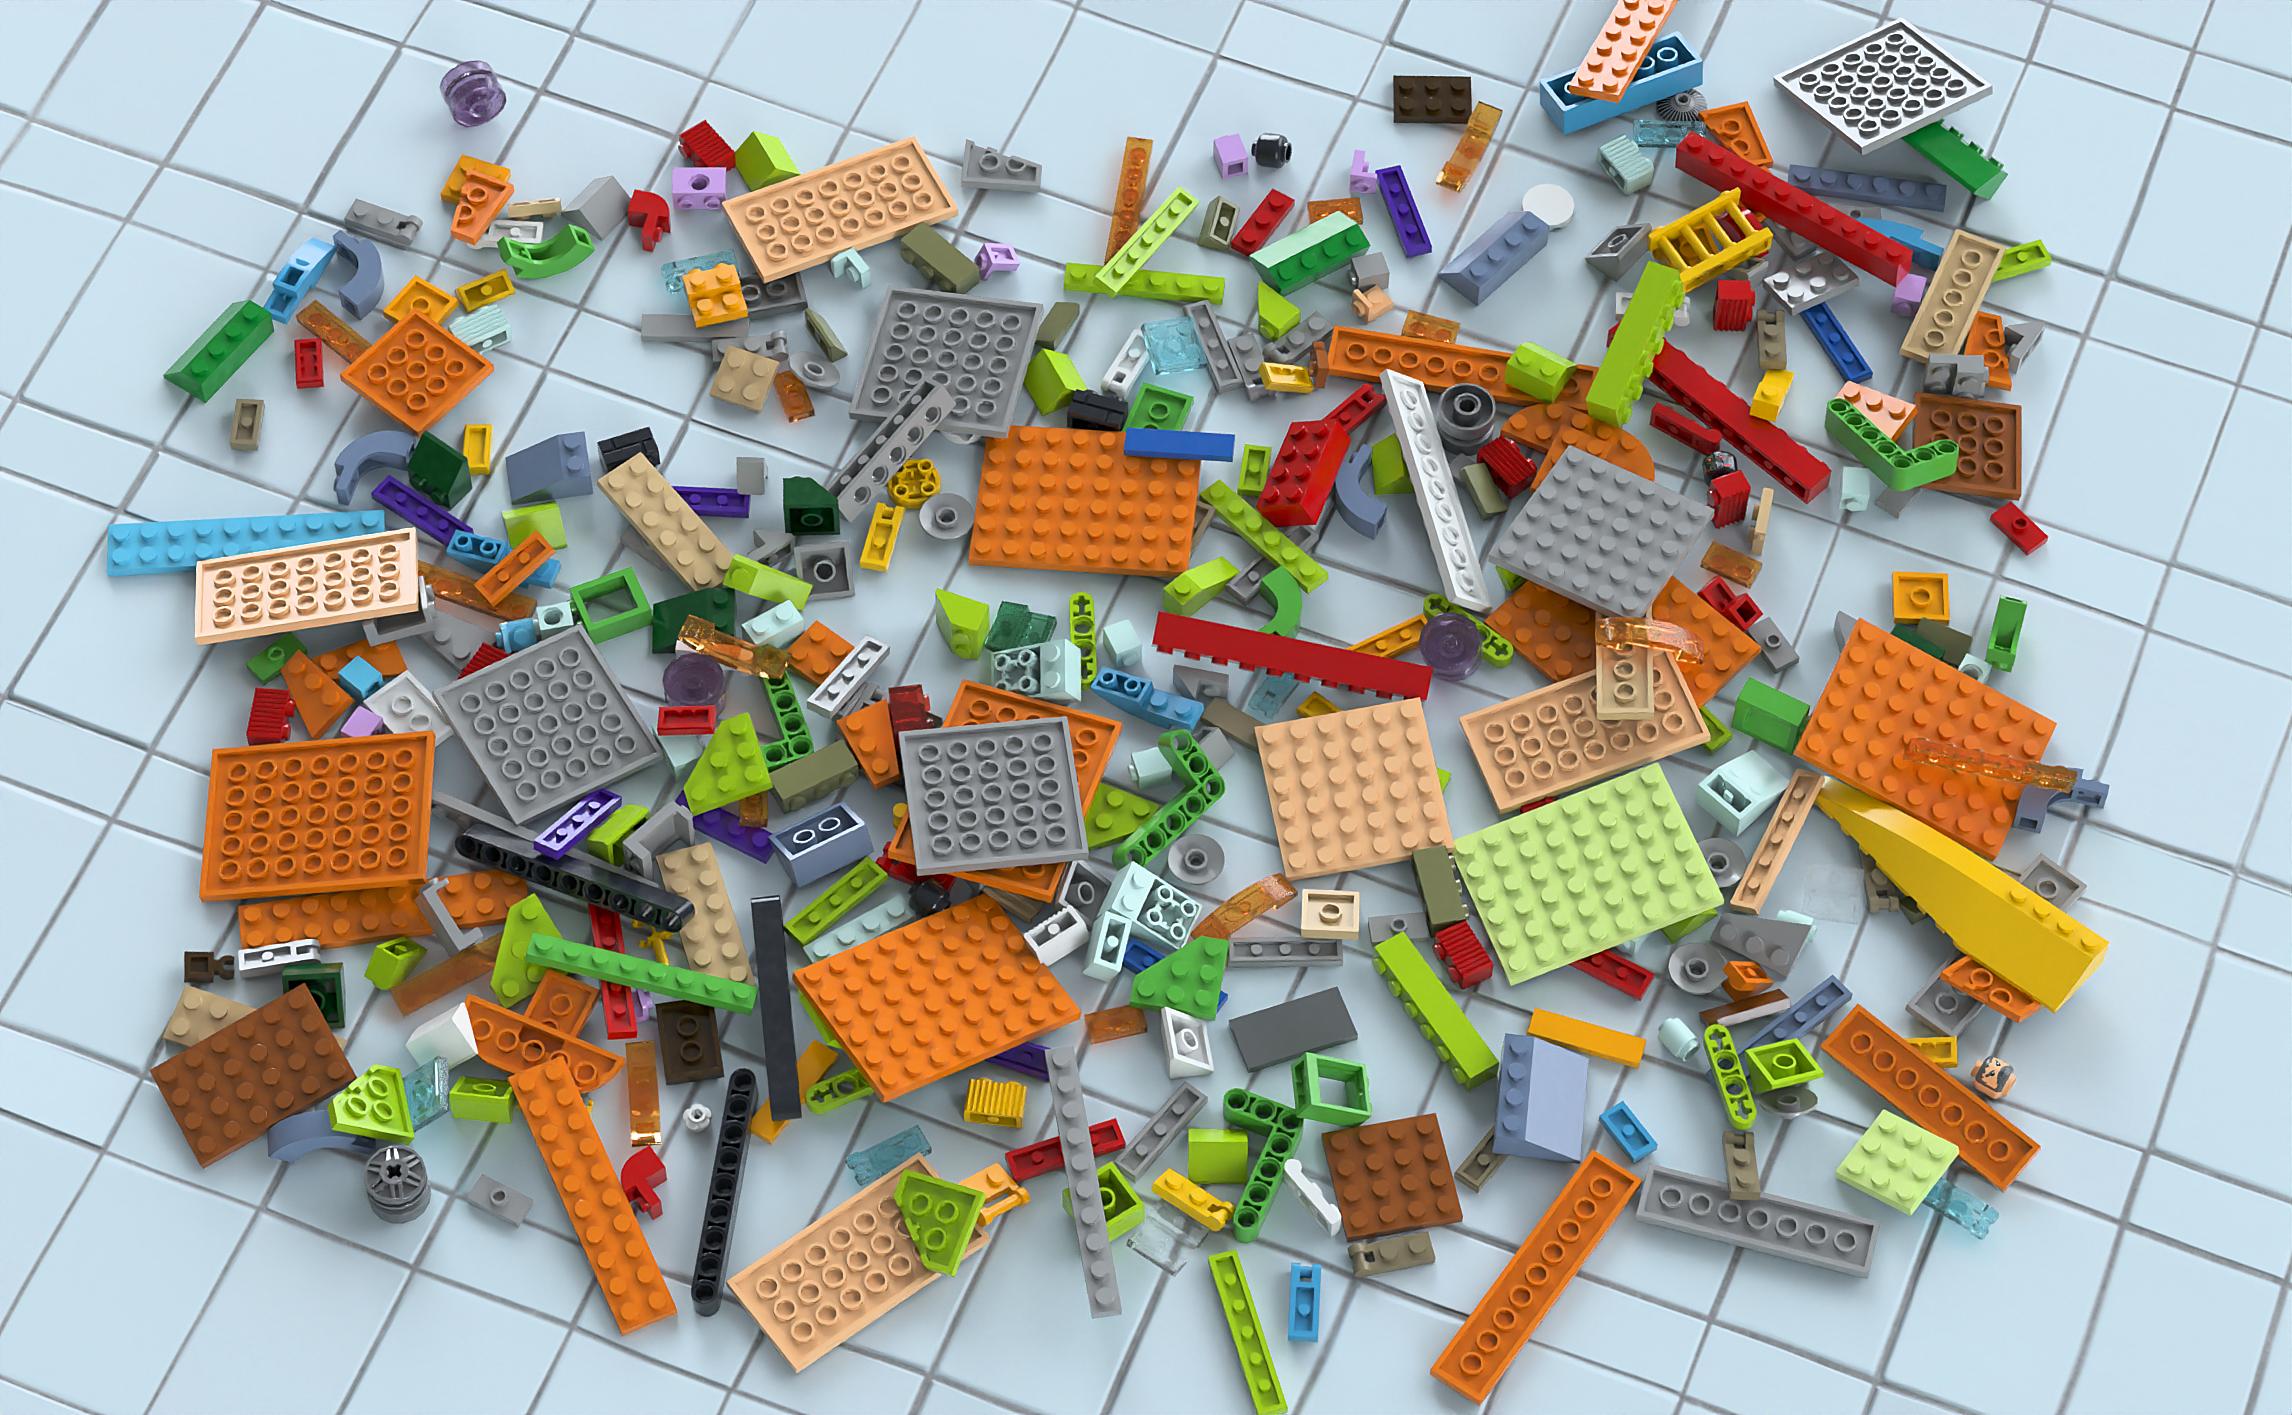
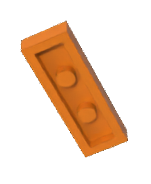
M536 530L479 579L474 586L494 607L553 556L556 551Z

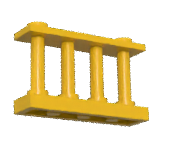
M1738 187L1732 191L1722 192L1715 200L1664 227L1659 226L1653 229L1648 235V251L1651 252L1661 247L1675 268L1679 270L1680 279L1683 282V293L1690 292L1771 248L1773 234L1769 228L1766 227L1760 231L1754 230L1737 207L1741 193ZM1728 211L1746 238L1738 243L1732 242L1714 217ZM1705 223L1724 248L1723 251L1715 255L1710 254L1692 229ZM1683 235L1701 259V262L1693 267L1687 266L1670 243L1671 240Z

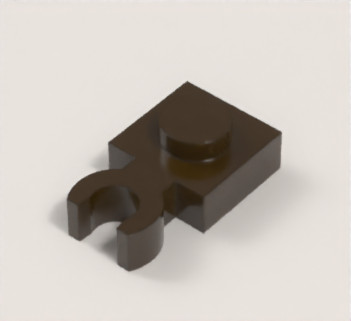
M184 951V983H213L214 975H218L224 980L234 979V970L223 968L225 965H234V956L225 955L220 959H214V952Z

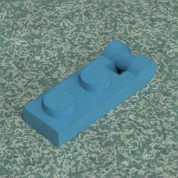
M1291 1262L1288 1341L1318 1342L1321 1264H1312V1267ZM1300 1278H1310L1311 1282H1300Z

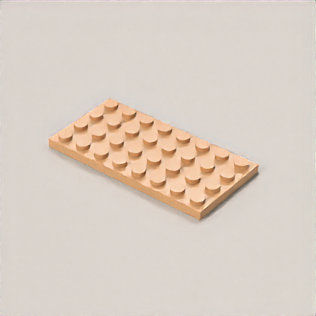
M915 136L721 202L725 216L764 284L830 261L837 254L846 252L851 248L859 251L902 236L912 231L922 222L930 226L958 216L956 204Z
M415 527L197 561L195 640L197 645L418 611V550Z
M1668 644L1653 649L1654 720H1597L1596 669L1459 717V724L1500 815L1542 800L1546 796H1556L1711 741L1708 728Z
M920 1152L726 1281L728 1289L796 1374L942 1275L941 1273L928 1270L924 1266L918 1248L910 1235L902 1212L893 1196L904 1169L942 1179ZM977 1223L961 1261L990 1242V1236Z

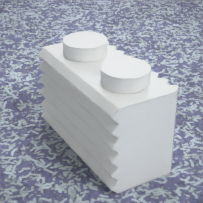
M1068 905L1067 909L1063 908L1062 912L1058 911L1057 915L1053 914V918L1048 917V921H1043V924H1039L1038 927H1034L1028 933H1024L1028 949L1039 960L1040 964L1044 963L1047 967L1090 940L1085 922L1071 905Z

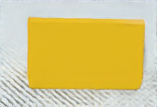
M505 268L454 290L466 313L516 293Z

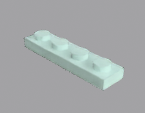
M900 894L802 947L803 954L810 964H814L916 921V915Z

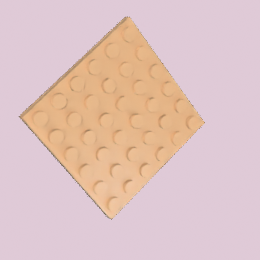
M1420 697L1254 727L1286 882L1411 860L1412 851L1446 845L1448 853L1454 852V843Z

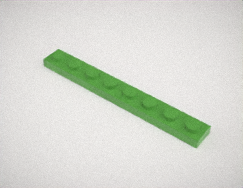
M534 932L526 952L525 961L749 1016L752 1015L759 987Z

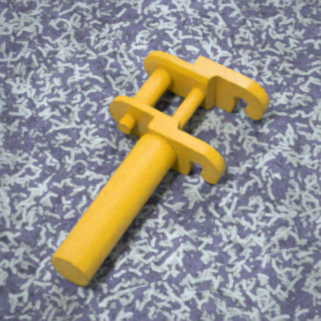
M632 920V926L634 928H639L648 925L643 922H638L637 920ZM648 925L651 928L652 936L647 937L646 942L639 940V948L652 946L657 962L670 965L662 940L669 939L674 933L664 930L656 932L655 927Z

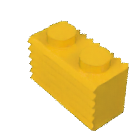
M984 1077L977 1078L976 1080L969 1079L964 1106V1121L1022 1129L1027 1102V1087L1015 1081H1008L1003 1084L1001 1082H993L991 1079Z

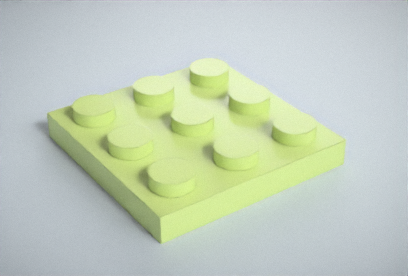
M1883 1109L1837 1168L1835 1174L1837 1179L1911 1216L1957 1157L1959 1148Z

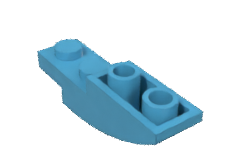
M1854 218L1913 250L1911 262L1923 268L1937 271L1944 248L1922 240L1923 230L1887 220Z
M311 238L292 255L272 283L274 290L263 306L264 309L271 312L273 320L287 325L307 290L314 289L337 251V246Z
M456 530L446 550V554L485 575L512 552L513 549L508 548L507 542ZM549 558L518 586L528 589L529 584L551 589L561 569L560 561Z
M1104 666L1090 687L1091 691L1119 709L1167 730H1170L1172 725L1192 731L1204 712L1203 703L1155 689L1152 681Z

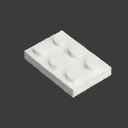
M408 670L363 701L365 709L383 717L385 729L390 734L433 730L436 736V747L455 733L434 701L432 694Z

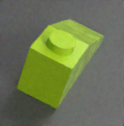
M735 554L732 558L723 581L724 585L779 604L790 600L796 609L802 611L813 587L811 583L739 554Z
M1221 556L1183 572L1163 588V607L1171 614L1190 617L1225 589V585L1240 571Z

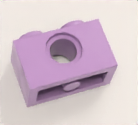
M673 168L672 197L674 209H722L721 202L727 201L726 168Z

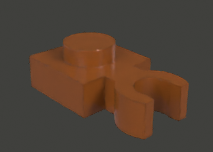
M1313 341V352L1310 351L1311 361L1308 364V376L1312 377L1314 388L1325 389L1329 372L1327 352L1324 342Z

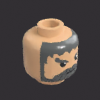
M1995 1056L1987 1057L1984 1062L1978 1060L1971 1072V1075L1975 1077L1973 1082L1974 1088L1993 1099H1997L2002 1095L2006 1097L2017 1078L2013 1075L2014 1068Z

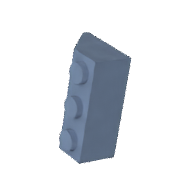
M844 801L768 836L769 842L787 876L798 888L810 885L815 880L829 873H835L840 868L854 861H860L865 856L875 852L866 823Z

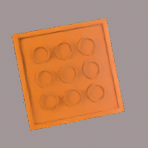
M413 308L340 374V379L420 439L426 430H430L494 371V364L417 308Z

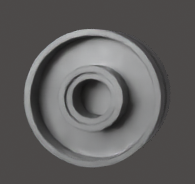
M1461 383L1451 386L1441 395L1436 426L1442 446L1446 451L1455 455L1463 453L1465 456L1476 455L1480 448L1482 449L1483 446L1491 442L1496 405L1492 395L1486 389L1476 384Z

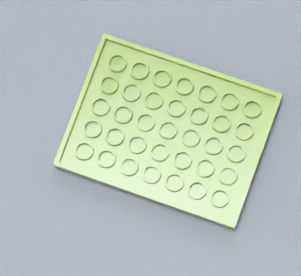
M1658 762L1453 840L1454 852H1451V855L1454 857L1455 865L1510 986L1724 904L1721 891Z

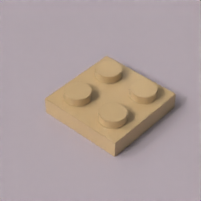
M728 345L709 395L710 397L761 413L780 364L778 361Z
M1303 889L1301 937L1358 940L1360 892Z

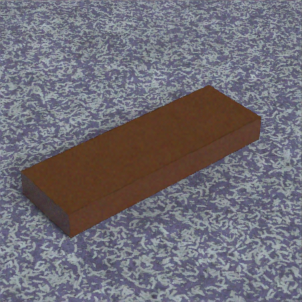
M1776 989L1699 1012L1700 1022L1706 1028L1716 1024L1728 1027L1789 1009L1791 1007L1790 998L1782 990Z

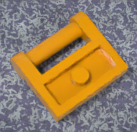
M998 1162L957 1183L983 1191L987 1195L983 1206L1004 1194L1009 1196L988 1208L982 1207L976 1221L981 1227L990 1224L993 1218L1015 1206L1021 1207L1030 1202L1028 1191L1023 1187H1019Z

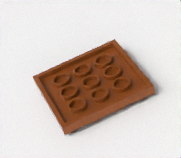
M1915 392L1913 405H1916L1918 413L1913 418L1912 449L1943 439L1952 440L1959 446L1957 467L1954 474L1917 486L1916 488L2019 501L2022 495V406Z
M1436 1113L1321 1134L1347 1242L1462 1222L1463 1214Z

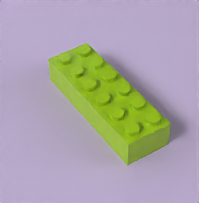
M1648 261L1585 399L1589 416L1622 429L1624 424L1629 423L1633 412L1631 407L1634 401H1638L1641 397L1644 378H1648L1651 375L1654 366L1652 362L1655 354H1660L1664 345L1663 336L1666 331L1671 330L1675 319L1673 314L1676 308L1682 306L1685 298L1679 270Z

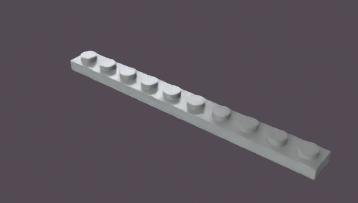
M432 788V814L440 819L447 818L454 821L463 829H467L474 823H480L533 843L541 835L520 825L516 827L509 820ZM571 848L565 853L568 856L659 888L657 883L577 849Z
M1074 1046L1045 1050V1060L1092 1319L1122 1315Z

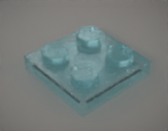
M1193 316L1142 324V335L1155 375L1202 369L1208 364Z
M437 1056L402 1078L414 1133L450 1111L447 1058Z

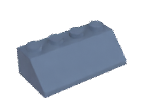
M1530 211L1507 212L1438 273V277L1478 306L1547 245L1549 225Z

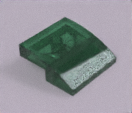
M1002 601L984 647L991 652H998L1050 642L1057 626V619L1055 616L1030 612L1028 605Z

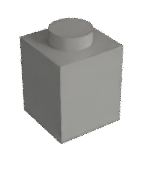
M1382 252L1351 258V269L1347 270L1350 285H1354L1362 294L1376 285L1381 289L1389 287L1390 272Z

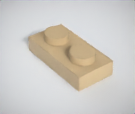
M560 198L508 203L509 218L515 217V221L531 219L530 215L541 214V218H550L557 216V212H562Z

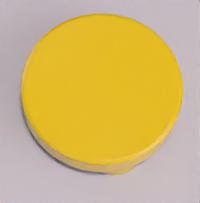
M929 459L907 460L886 483L887 493L890 499L898 506L905 507L906 509H921L929 498L940 494V475L933 462Z

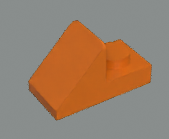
M1729 961L1722 968L1728 976L1723 982L1722 987L1734 1002L1756 996L1774 984L1757 962Z

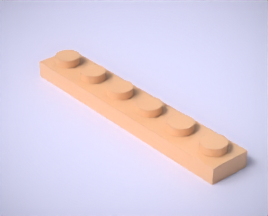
M1796 769L1730 901L1732 910L1758 916L1825 781L1821 773Z

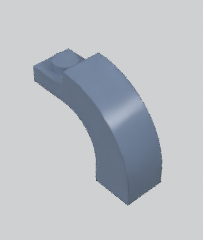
M339 230L333 235L334 245L337 246L336 252L358 269L354 278L339 290L341 305L361 321L376 307L383 294L384 274L382 263L376 247L368 238L359 243L354 236H348L342 230Z
M379 431L362 436L350 443L339 454L334 463L337 477L334 481L333 489L337 493L338 503L349 505L360 479L371 470L390 467L408 471L407 466L417 446L415 435L400 431Z
M1363 444L1358 453L1353 452L1349 462L1343 460L1335 478L1334 498L1337 510L1347 525L1356 532L1374 540L1386 521L1388 505L1369 497L1359 485L1372 463L1373 448Z
M2058 768L2042 773L2034 778L2022 792L2012 827L2040 833L2046 811L2051 806L2060 802L2069 801L2104 808L2110 785L2101 783L2098 780L2082 779L2084 769Z
M328 1110L297 1114L278 1122L267 1130L268 1157L292 1163L304 1154L321 1148H342L368 1155L376 1150L375 1138L332 1130Z

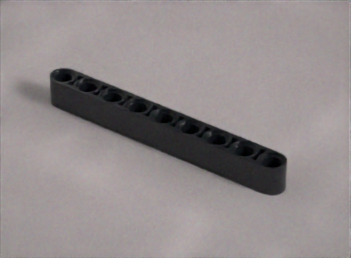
M480 823L472 824L455 840L457 852L465 858L670 933L679 932L695 915L694 905L684 897L566 854L556 860L534 850L533 842Z
M780 895L751 898L772 1122L802 1118Z
M746 1068L735 1070L729 1079L692 1281L691 1297L696 1313L704 1317L716 1314L721 1306L752 1133V1118L756 1111L758 1099L756 1077L750 1069ZM745 1084L750 1085L749 1087H747V1088H745V1089H740V1088H739L741 1085H745ZM738 1110L745 1111L743 1114L740 1115L734 1114ZM734 1136L740 1137V1138H739L738 1140H736V1141H730V1140H729L731 1137H734ZM727 1163H736L732 1167H724ZM723 1189H731L726 1194L719 1193ZM719 1215L726 1216L722 1220H715V1218ZM713 1242H721L717 1247L709 1246ZM708 1269H717L712 1274L704 1273ZM706 1295L712 1296V1298L707 1301L699 1300L701 1297Z

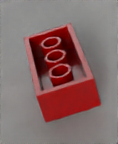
M1337 419L1291 422L1256 505L1261 515L1273 526L1287 527L1317 524L1351 442V438Z

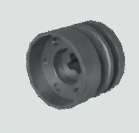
M389 1146L380 1149L369 1158L364 1167L363 1179L372 1211L380 1219L389 1223L403 1224L415 1220L425 1212L430 1203L431 1189L423 1159L414 1150L405 1146Z

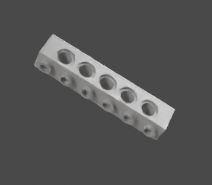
M925 375L826 486L825 489L839 501V516L841 519L851 524L956 405L955 401L941 383Z

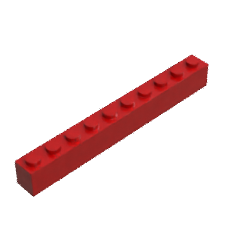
M1690 131L1676 147L1675 168L1721 193L1732 191L1738 187L1741 191L1739 201L1743 205L1762 213L1765 217L1896 288L1910 272L1913 250L1699 134Z
M1621 320L1608 330L1606 347H1610ZM1663 336V348L1659 355L1655 354L1652 361L1654 366L1651 375L1647 378L1710 429L1720 431L1724 440L1805 504L1810 503L1829 486L1832 470L1829 469L1825 462L1815 458L1803 445L1797 444L1788 437L1784 430L1777 428L1768 420L1749 415L1751 407L1742 397H1737L1727 389L1723 382L1717 381L1709 375L1702 366L1695 364L1682 350L1676 349Z
M1161 611L1158 612L1151 645L1152 647H1157L1156 652L1161 654L1173 655V651L1184 653V658L1200 661L1201 657L1212 659L1211 663L1215 665L1227 666L1228 662L1239 664L1238 669L1255 672V668L1266 670V675L1282 678L1283 674L1293 675L1294 681L1310 683V679L1321 681L1320 686L1337 689L1338 685L1349 687L1348 692L1364 695L1365 690L1376 692L1375 697L1385 700H1392V696L1403 698V700L1420 697L1421 702H1425L1433 667Z

